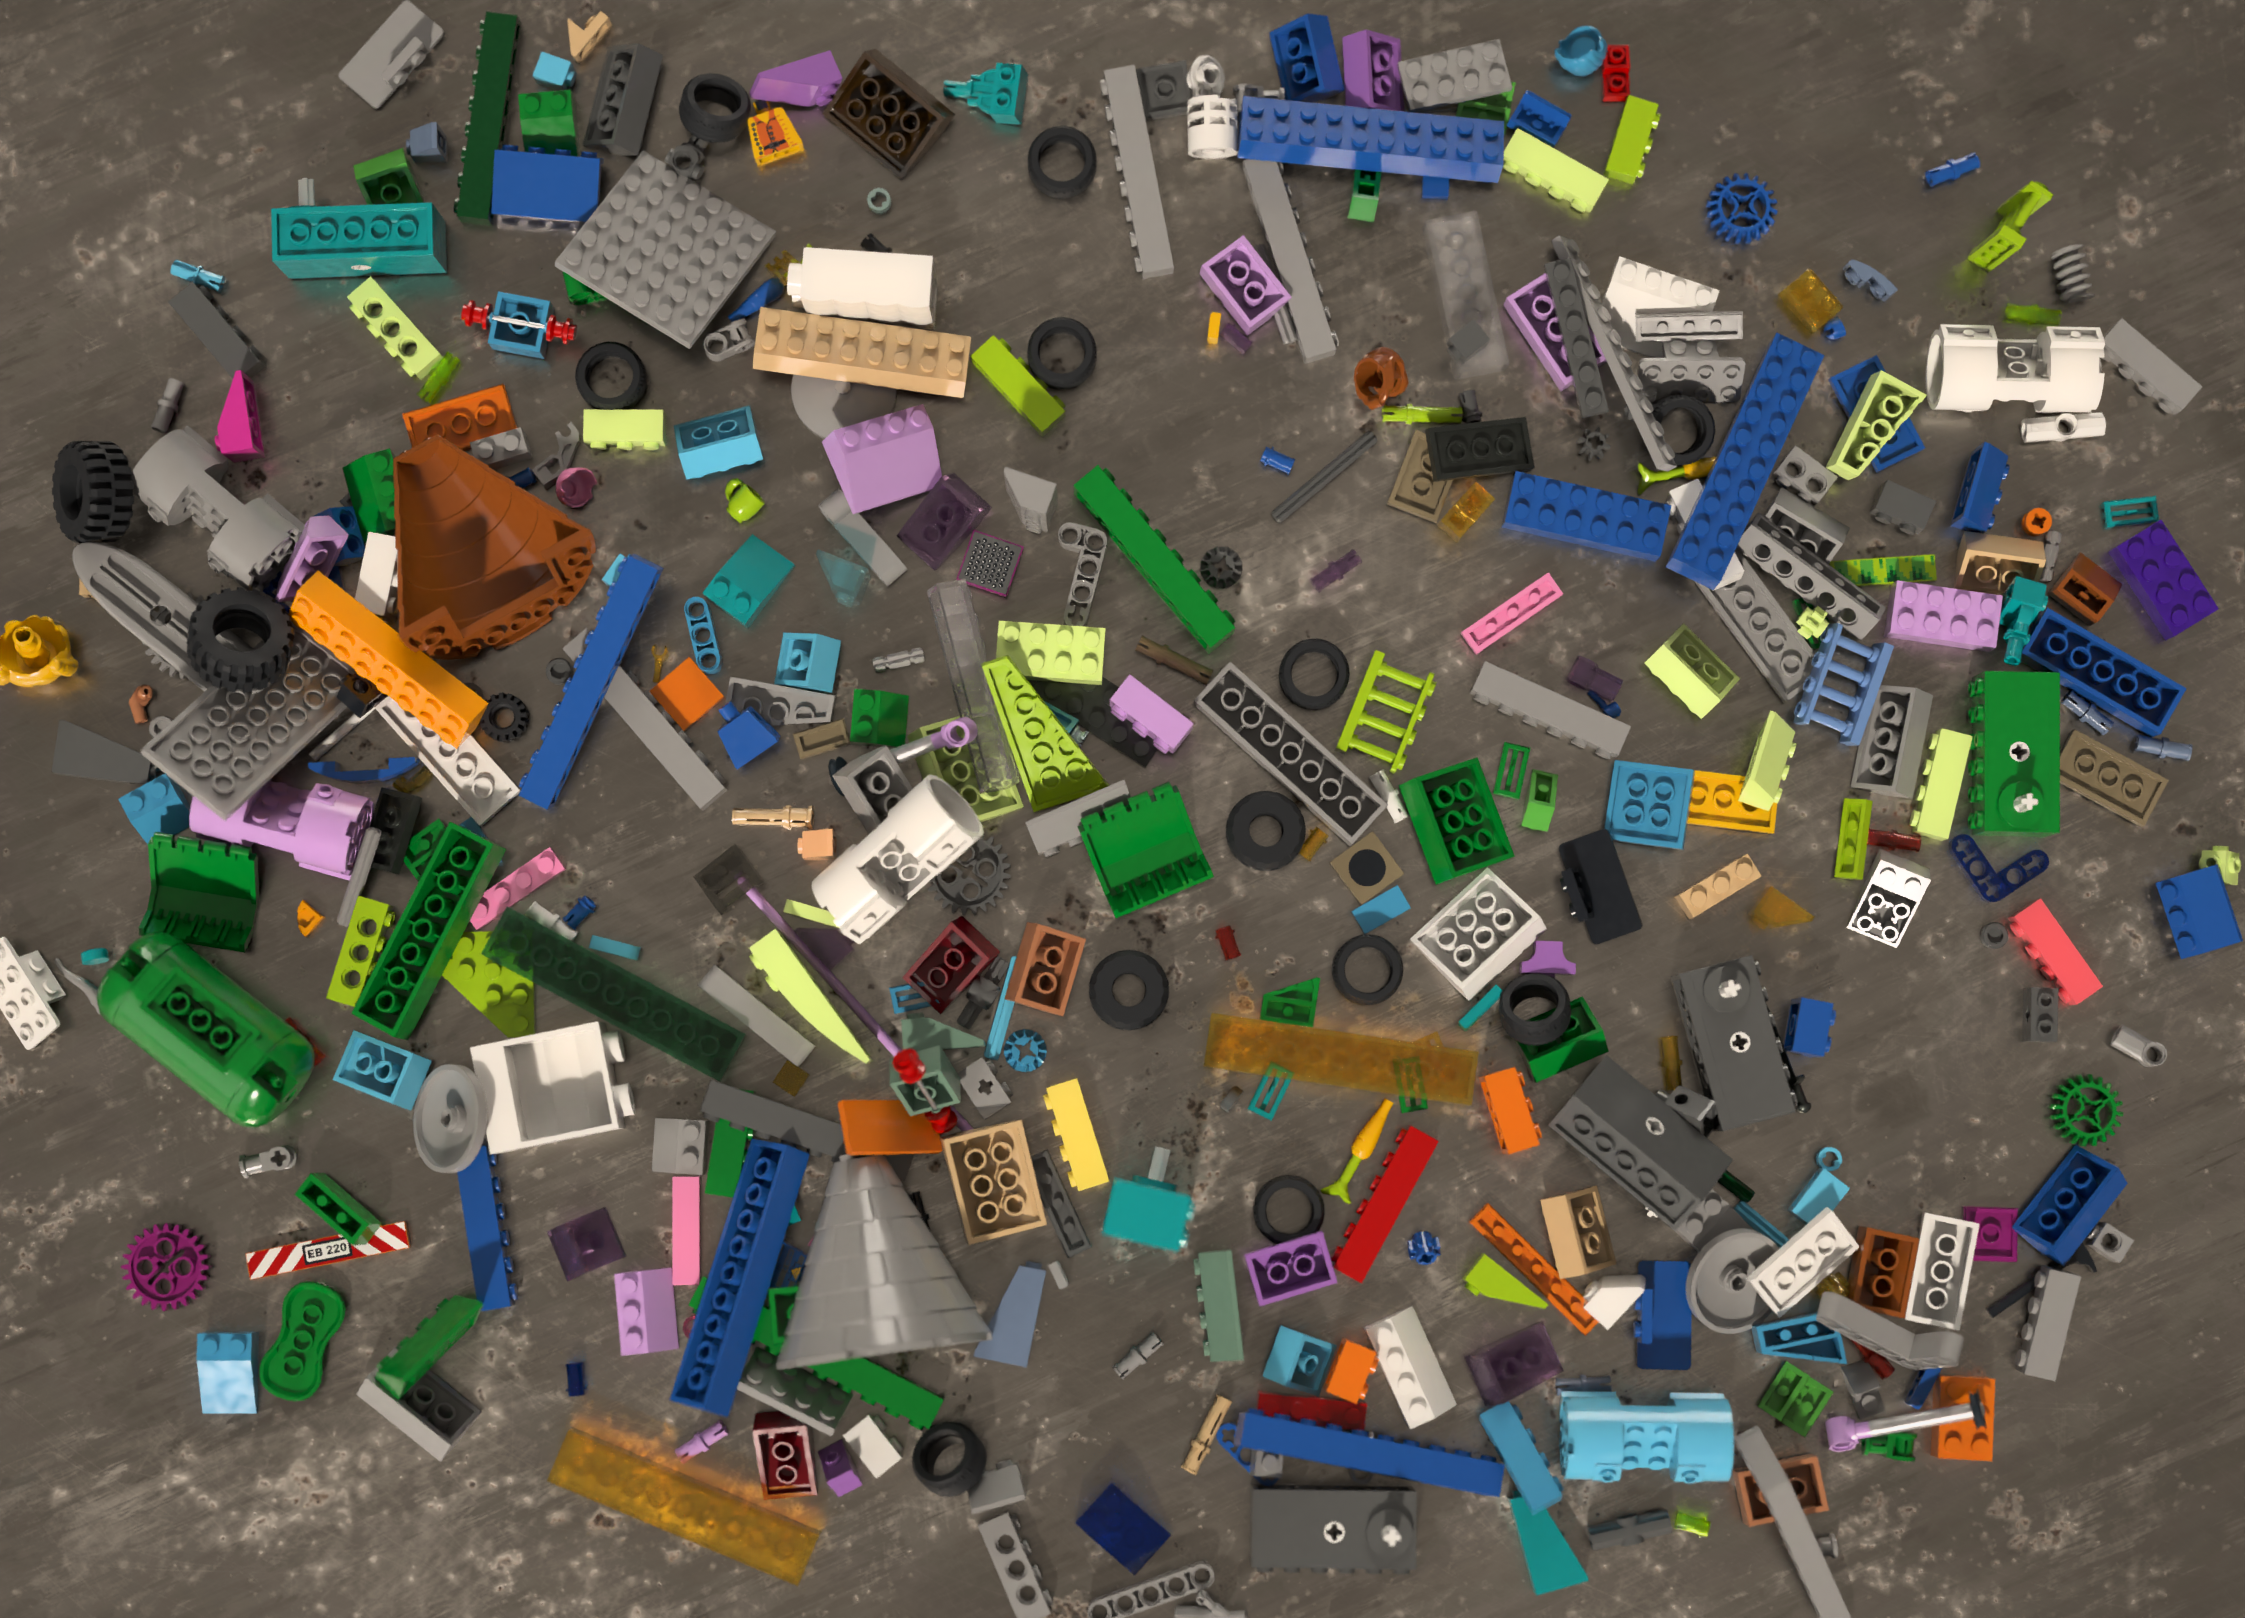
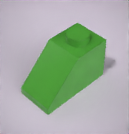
M1532 769L1523 807L1521 826L1534 830L1548 831L1556 803L1557 774Z

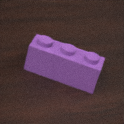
M1363 30L1342 37L1345 105L1404 111L1403 87L1397 68V63L1401 61L1400 39L1370 30Z
M1323 1231L1244 1254L1259 1306L1337 1283Z

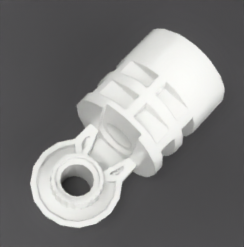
M1201 55L1196 58L1187 74V84L1193 91V98L1188 100V154L1192 157L1205 159L1227 158L1238 153L1237 99L1220 98L1225 82L1224 71L1220 63L1209 55Z

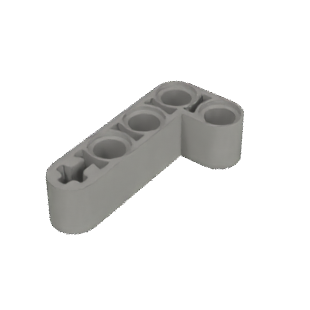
M839 488L818 505L828 521L887 587L908 570L859 513H852L844 493Z
M1068 522L1063 524L1058 531L1059 543L1063 548L1078 552L1080 555L1064 612V624L1086 627L1107 550V536L1099 529ZM1072 530L1076 532L1078 537L1073 542H1067L1062 536L1066 531ZM1092 537H1099L1103 541V545L1098 549H1093L1089 546L1088 541ZM1086 562H1092L1096 565L1097 569L1092 574H1086L1081 569L1082 565ZM1084 587L1089 590L1090 595L1087 599L1080 600L1075 596V591L1078 588ZM1077 605L1081 607L1079 614L1080 619L1083 621H1078L1076 625H1073L1069 617H1074Z

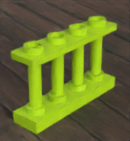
M2030 181L2000 205L1997 212L2004 216L1993 234L1970 252L1967 259L1989 273L2018 251L2026 241V238L2021 235L2020 230L2028 217L2053 197V194L2048 191L2047 186L2040 182Z
M1375 650L1335 751L1345 754L1347 749L1353 750L1355 748L1392 763L1389 772L1394 774L1397 769L1402 770L1407 755L1403 754L1406 745H1412L1417 731L1413 727L1416 720H1422L1427 706L1423 705L1426 695L1432 696L1437 682L1433 681L1434 673L1429 672L1426 680H1423L1387 665V662L1383 661L1385 653ZM1382 675L1420 689L1421 693L1416 705L1378 690L1377 686L1373 685L1376 676L1382 677ZM1374 699L1411 714L1407 728L1404 729L1367 714L1368 711L1364 710L1366 701ZM1357 724L1361 726L1366 724L1402 739L1397 753L1358 739V735L1353 734Z

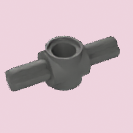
M997 956L984 977L981 975L977 976L966 994V998L969 1001L957 1019L959 1025L970 1029L982 1009H990L1001 991L997 985L1009 967L1008 961Z

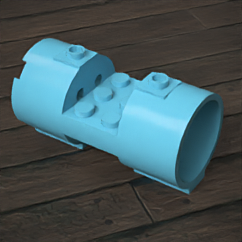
M1561 1391L1559 1403V1423H1561L1559 1459L1561 1474L1564 1476V1479L1612 1482L1620 1481L1622 1468L1626 1470L1635 1468H1650L1652 1470L1669 1468L1670 1477L1675 1482L1691 1484L1702 1481L1730 1480L1734 1452L1733 1420L1728 1399H1724V1393H1670L1667 1406L1621 1405L1619 1398L1616 1397V1392Z

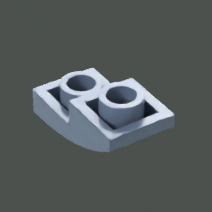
M1852 259L1843 268L1845 277L1851 284H1856L1860 289L1868 282L1872 294L1878 299L1881 298L1884 302L1898 290L1884 275L1862 262Z

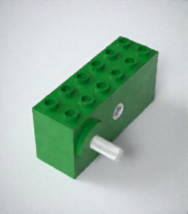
M1984 671L1972 677V681H1969L1968 695L1972 697V707L1968 710V722L1972 723V734L1969 735L1973 736L1970 746L1972 760L1968 762V775L1972 776V787L1968 788V801L1972 802V813L1968 815V828L1972 829V835L2048 837L2060 833V673Z

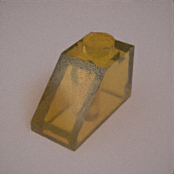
M1772 886L1766 887L1748 913L1754 917L1752 922L1762 929L1808 923L1815 918Z

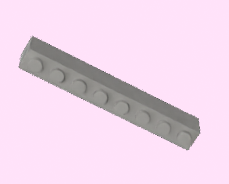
M1135 65L1104 70V79L1100 80L1102 96L1107 95L1109 104L1105 105L1107 121L1112 120L1114 128L1109 130L1112 146L1117 145L1119 154L1114 155L1117 171L1122 170L1123 180L1119 181L1121 195L1127 196L1128 205L1124 206L1126 221H1132L1133 231H1129L1131 246L1137 247L1138 256H1134L1136 272H1141L1143 279L1174 274V264Z
M1244 160L1242 168L1277 278L1292 297L1286 303L1297 335L1304 363L1307 364L1334 356L1337 350L1336 347L1339 346L1338 337L1335 331L1331 332L1328 324L1331 321L1330 312L1327 306L1323 307L1320 297H1323L1322 287L1319 281L1315 282L1312 274L1316 272L1312 257L1307 258L1304 249L1308 247L1304 232L1299 233L1297 223H1300L1296 207L1291 208L1289 199L1292 198L1289 184L1283 183L1281 174H1284L1282 162Z
M587 628L562 648L574 663L580 654H584L588 646L585 644L586 637L590 632ZM619 665L604 698L698 807L704 811L727 791L723 786L727 781L717 770L713 773L706 766L710 761L700 750L697 752L692 750L689 746L692 741L683 730L677 732L673 728L672 724L675 722L666 710L660 713L654 706L658 702L648 690L643 693L637 686L640 680L631 670L626 673Z

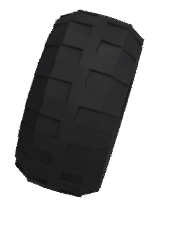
M1259 791L1245 796L1233 807L1227 819L1226 839L1231 852L1242 864L1255 870L1272 871L1286 866L1299 854L1305 841L1306 826L1301 811L1291 799L1278 792ZM1265 815L1276 819L1282 829L1281 839L1275 845L1267 847L1254 842L1249 831L1252 821L1259 816Z
M1123 950L1105 957L1094 969L1089 983V997L1094 1011L1105 1023L1121 1030H1137L1153 1023L1164 1011L1169 997V984L1162 966L1150 955L1136 950ZM1134 974L1143 980L1145 995L1139 1004L1126 1007L1115 1000L1112 987L1116 979L1121 975Z

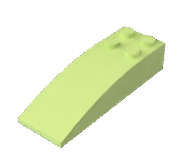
M774 929L749 947L753 953L749 956L758 969H764L767 972L768 976L765 977V980L774 991L780 990L805 1019L839 1047L864 1063L870 1064L873 1062L870 1055L780 931Z

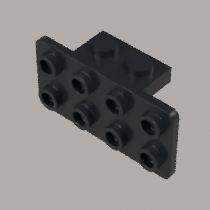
M1601 829L1561 844L1559 851L1566 870L1561 872L1563 877L1560 878V883L1564 892L1569 893L1572 901L1569 903V907L1573 917L1578 918L1579 922L1585 921L1592 942L1600 944L1640 930L1643 923L1610 832L1607 829Z

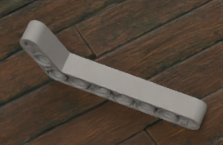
M1755 1426L1734 1436V1443L1764 1496L1818 1617L1851 1618L1795 1492L1760 1428Z

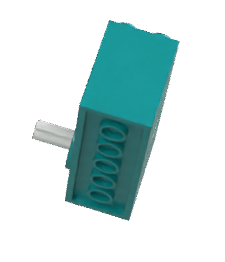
M302 178L298 180L299 206L271 208L272 261L289 279L447 273L446 221L432 202L320 207L315 206L314 179Z
M1155 1146L1148 1178L1133 1175L1131 1181L1114 1177L1102 1234L1179 1252L1180 1246H1186L1189 1231L1186 1229L1185 1223L1186 1219L1192 1220L1195 1203L1191 1201V1196L1188 1194L1177 1192L1178 1185L1164 1182L1171 1150Z

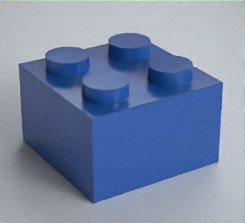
M1803 997L1791 999L1783 1044L1787 1053L1816 1058L1824 1057L1825 1052H1829L1831 1047V1037L1828 1036L1829 1027L1834 1025L1836 1010H1833L1834 1003Z

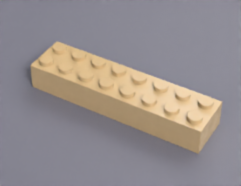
M760 307L753 369L963 398L971 337Z

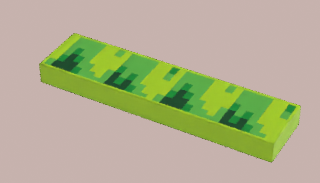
M1935 554L1831 561L1828 564L1858 587L1892 585L1897 580L1913 583L1937 581Z

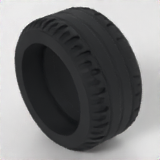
M715 73L701 74L686 84L679 105V116L683 126L695 137L707 142H729L736 139L746 127L751 109L750 98L742 85L728 76ZM704 100L716 101L729 108L733 114L727 116L713 115L704 111L697 102Z
M1054 126L1041 132L1032 142L1028 152V171L1034 185L1044 194L1054 198H1071L1086 190L1094 179L1097 167L1096 151L1090 139L1080 130L1068 126ZM1066 143L1080 150L1084 156L1085 164L1078 176L1068 181H1056L1043 173L1040 167V157L1052 145Z
M1067 317L1049 319L1040 324L1029 339L1027 347L1028 363L1034 376L1044 381L1048 387L1054 389L1076 387L1091 375L1095 367L1097 349L1094 337L1084 324L1075 319ZM1060 333L1069 334L1076 337L1082 343L1085 355L1083 362L1077 369L1069 373H1055L1042 364L1039 355L1040 347L1052 335Z
M608 341L590 347L582 355L576 366L575 381L579 393L592 408L628 410L634 407L644 395L647 386V373L643 362L633 349L619 342ZM607 358L623 359L630 364L633 370V379L629 388L623 394L614 398L600 397L593 392L590 386V375L593 368Z
M1686 395L1667 396L1653 405L1654 410L1652 414L1660 424L1664 416L1670 410L1677 407L1686 408L1694 415L1698 426L1696 440L1686 451L1675 453V458H1673L1676 465L1694 463L1702 458L1713 444L1716 431L1713 415L1703 402L1694 397Z
M1318 638L1302 640L1293 645L1284 655L1279 668V682L1285 696L1293 704L1308 710L1324 709L1337 702L1346 690L1350 676L1348 661L1343 652L1331 642ZM1306 653H1320L1333 662L1337 678L1329 692L1321 696H1309L1297 689L1293 683L1291 673L1295 661L1300 656Z
M1372 934L1359 935L1348 940L1337 951L1332 963V977L1338 991L1349 1001L1359 1005H1375L1390 998L1399 988L1403 978V962L1396 947L1385 938ZM1359 948H1375L1381 951L1388 959L1390 965L1389 979L1376 992H1360L1353 988L1346 978V961Z
M1528 973L1518 976V978L1508 983L1500 996L1499 1010L1502 1026L1507 1034L1517 1042L1533 1046L1551 1043L1565 1032L1570 1023L1571 1007L1568 992L1560 981L1550 975ZM1532 997L1546 998L1557 1006L1551 1016L1540 1021H1526L1513 1013L1515 1007L1520 1002Z
M1283 1175L1271 1179L1259 1190L1254 1201L1253 1214L1260 1232L1271 1242L1280 1244L1318 1232L1324 1221L1325 1206L1320 1192L1311 1182L1298 1176ZM1282 1188H1296L1302 1191L1310 1200L1312 1206L1311 1219L1307 1226L1297 1233H1281L1275 1230L1267 1219V1202L1276 1191Z
M947 1421L934 1425L920 1437L915 1445L912 1456L914 1473L918 1480L936 1495L953 1497L964 1494L970 1488H973L972 1486L976 1485V1482L979 1481L985 1470L987 1456L982 1441L969 1427L959 1422ZM964 1443V1455L958 1466L947 1474L934 1475V1465L941 1452L953 1444Z

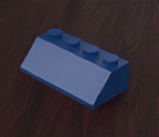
M2075 1145L2012 1228L2040 1253L2064 1266L2128 1183L2118 1167Z

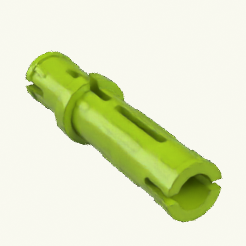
M1406 404V406H1382V412L1393 413V415H1382V422L1402 421L1405 424H1412V422L1462 423V417L1451 416V414H1462V407H1417L1412 404Z

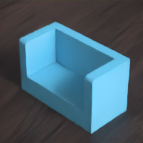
M1819 1168L1787 1211L1807 1225L1826 1207L1833 1211L1850 1188L1825 1168Z

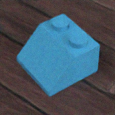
M166 773L118 799L129 821L147 844L150 838L153 837L154 832L176 835L190 827L191 807L178 783Z

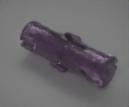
M1354 549L1350 550V552L1336 562L1331 561L1326 569L1309 579L1313 587L1316 586L1315 589L1318 593L1337 579L1339 581L1342 580L1344 574L1362 563L1359 555L1356 556L1357 553Z

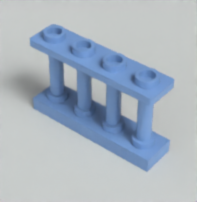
M1828 624L1820 636L1822 642L1819 650L1812 658L1811 664L1813 667L1810 676L1804 681V693L1801 701L1797 703L1794 709L1795 718L1793 723L1803 725L1809 724L1810 719L1840 731V743L1847 746L1860 745L1894 646L1883 642L1873 643V646L1868 647L1840 635L1843 628L1842 624ZM1836 645L1866 657L1867 663L1864 671L1860 672L1832 660ZM1827 671H1833L1856 681L1859 686L1855 696H1849L1823 685ZM1819 694L1848 706L1850 711L1847 720L1841 721L1815 710Z

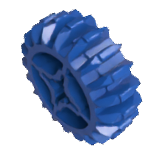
M1738 173L1732 176V180L1726 176L1722 180L1723 184L1717 183L1714 186L1716 191H1711L1709 194L1712 200L1706 203V207L1712 210L1708 211L1706 216L1707 218H1715L1710 223V227L1718 225L1719 229L1716 234L1719 236L1722 232H1725L1727 234L1725 236L1726 241H1729L1733 236L1735 237V244H1739L1743 237L1745 243L1749 244L1752 237L1756 241L1759 240L1761 233L1767 234L1769 232L1768 226H1773L1775 223L1772 217L1777 215L1778 210L1772 207L1777 204V200L1769 199L1774 191H1765L1768 183L1764 181L1759 185L1757 183L1759 180L1758 176H1755L1752 181L1749 180L1748 173L1743 175L1742 180ZM1743 190L1749 192L1750 194H1748L1747 196H1740L1736 192L1732 193L1731 191ZM1723 199L1727 202L1726 205L1730 209L1728 218L1725 217L1722 210ZM1756 199L1761 205V218L1757 216L1758 212L1753 206ZM1749 201L1746 209L1735 216L1738 207L1745 205ZM1737 221H1743L1748 225L1751 224L1752 226L1740 227L1734 225V223Z

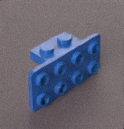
M1642 1260L1637 1265V1275H1643L1646 1278L1645 1291L1633 1303L1634 1310H1637V1321L1633 1323V1335L1637 1337L1636 1364L1640 1369L1688 1370L1691 1367L1692 1311L1686 1298V1280L1691 1263L1687 1261Z

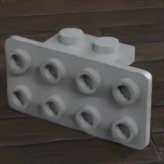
M405 0L340 71L339 78L373 108H379L397 87L406 81L414 68L424 61L426 55L444 36V31L414 4Z
M1663 341V358H1642L1639 361L1637 377L1642 382L1643 388L1641 390L1644 397L1650 402L1659 401L1672 395L1691 396L1701 402H1738L1740 400L1746 365L1745 359L1742 357H1719L1716 341Z

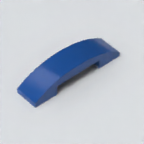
M417 757L388 758L389 769L341 771V764L336 761L308 763V768L337 781L365 784L383 782L400 777L418 767L420 759Z

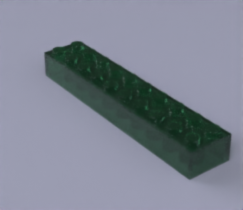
M509 907L505 909L481 952V955L719 1082L722 1081L746 1037V1034Z

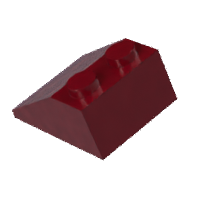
M960 916L943 930L902 978L941 1015L970 986L977 976L989 966L1000 951L967 919ZM917 982H923L925 986L920 987Z
M782 1411L755 1413L752 1433L763 1500L816 1496L818 1491L812 1427Z

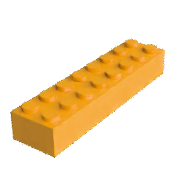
M317 571L298 589L288 614L295 626L304 629L317 643L327 647L339 660L345 661L354 668L358 675L374 683L381 693L387 694L395 700L403 710L413 714L422 725L436 732L447 744H451L457 749L474 732L489 704L421 650L415 653L406 647L398 636L399 633L320 571Z

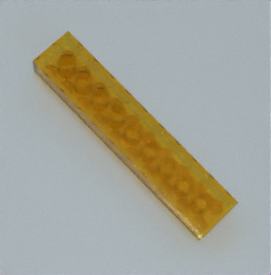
M1211 1013L1204 1068L1469 1107L1472 1105L1479 1052Z
M576 1428L568 1430L547 1479L550 1483L796 1586L800 1584L822 1532Z

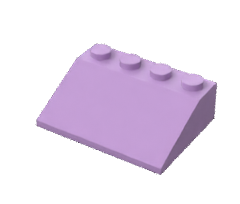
M923 404L833 430L822 441L853 514L940 488L944 485L934 428Z

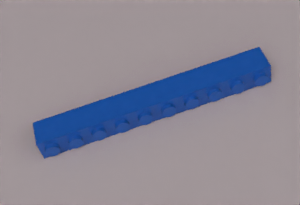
M636 554L629 555L628 558L625 557L618 568V572L621 574L617 582L614 581L607 592V596L610 598L606 606H602L597 613L596 620L599 622L595 630H591L586 637L585 644L588 646L584 654H580L575 661L574 668L576 672L573 678H569L564 685L563 692L565 696L562 702L559 701L553 709V722L551 726L547 725L542 733V746L540 750L536 749L531 757L530 763L533 764L529 774L525 773L520 781L519 787L522 788L519 793L520 797L546 810L554 807L662 574L663 567Z
M1248 1408V1413H1239L1234 1446L1484 1496L1500 1497L1505 1464L1496 1463V1457L1481 1455L1480 1459L1471 1458V1452L1455 1450V1454L1445 1453L1446 1448L1442 1446L1430 1445L1429 1449L1419 1447L1420 1442L1404 1440L1403 1444L1394 1442V1437L1378 1434V1439L1368 1437L1369 1432L1352 1429L1351 1434L1342 1432V1426L1326 1424V1428L1316 1427L1317 1422L1313 1420L1300 1419V1423L1291 1422V1416L1275 1413L1274 1418L1264 1416L1265 1411Z

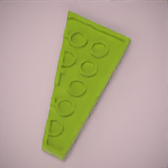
M1008 655L982 663L985 677L1033 812L1087 796L1110 786Z

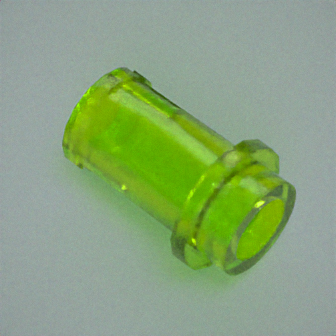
M1679 1511L1674 1528L1697 1534L1698 1538L1702 1536L1707 1537L1711 1521L1706 1520L1704 1516L1701 1519Z

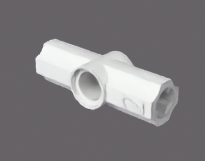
M2103 412L2075 415L2064 413L2060 416L2028 418L2022 420L2021 436L2024 443L2049 440L2061 442L2072 438L2105 435L2106 421ZM2059 422H2063L2068 426V433L2060 431L2058 427Z

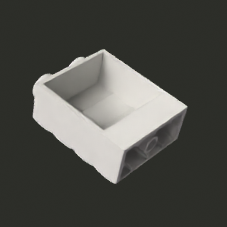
M804 247L803 263L789 264L787 291L788 295H792L793 308H804L807 314L928 331L934 330L938 279L933 256Z
M598 1021L470 1047L474 1071L482 1084L487 1102L486 1135L490 1154H500L625 1128L623 1117L635 1114V1103L629 1083L617 1085L613 1067L614 1063L625 1061V1051L620 1031L607 1032L604 1022Z

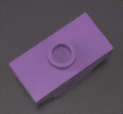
M1534 941L1531 957L1527 961L1519 963V974L1542 973L1554 978L1555 975L1576 974V963L1569 962L1565 958L1563 942Z
M842 1439L818 1451L826 1481L838 1497L862 1486L859 1472Z

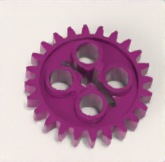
M165 1223L163 1230L160 1224L153 1226V1232L149 1228L143 1229L145 1237L135 1235L134 1238L137 1245H127L132 1253L123 1254V1257L129 1260V1264L122 1265L121 1268L128 1270L129 1274L124 1275L122 1279H130L131 1281L126 1289L136 1290L132 1297L133 1299L143 1297L141 1301L142 1306L147 1305L151 1301L152 1310H156L160 1304L162 1311H168L170 1304L173 1310L180 1308V1302L184 1306L190 1305L188 1297L198 1299L199 1296L195 1290H205L206 1287L201 1281L210 1279L208 1275L204 1274V1270L210 1269L212 1266L205 1264L204 1260L210 1258L211 1255L202 1254V1250L207 1245L197 1244L201 1237L200 1235L190 1237L191 1228L186 1229L182 1233L181 1224H176L173 1230L171 1223ZM166 1240L172 1244V1252L169 1255L162 1251V1244ZM183 1249L184 1254L168 1266L170 1271L162 1272L153 1284L150 1285L149 1280L165 1268L163 1263L172 1261L180 1250ZM146 1259L151 1261L153 1266L149 1274H146L142 1268L143 1262ZM183 1260H187L191 1264V1270L188 1274H184L181 1271L180 1265ZM164 1279L169 1280L171 1283L169 1293H164L161 1289V1282Z

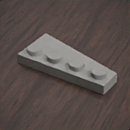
M731 676L726 703L731 701L739 713L751 706L771 726L831 722L836 695ZM724 718L722 721V725L726 723Z

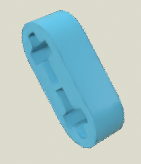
M592 935L589 944L590 949L638 961L641 950L637 946Z

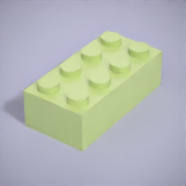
M999 621L996 659L1008 655L1027 680L1102 685L1106 628Z

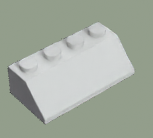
M1413 1306L1363 1327L1373 1350L1377 1352L1378 1362L1409 1429L1435 1419L1457 1405Z

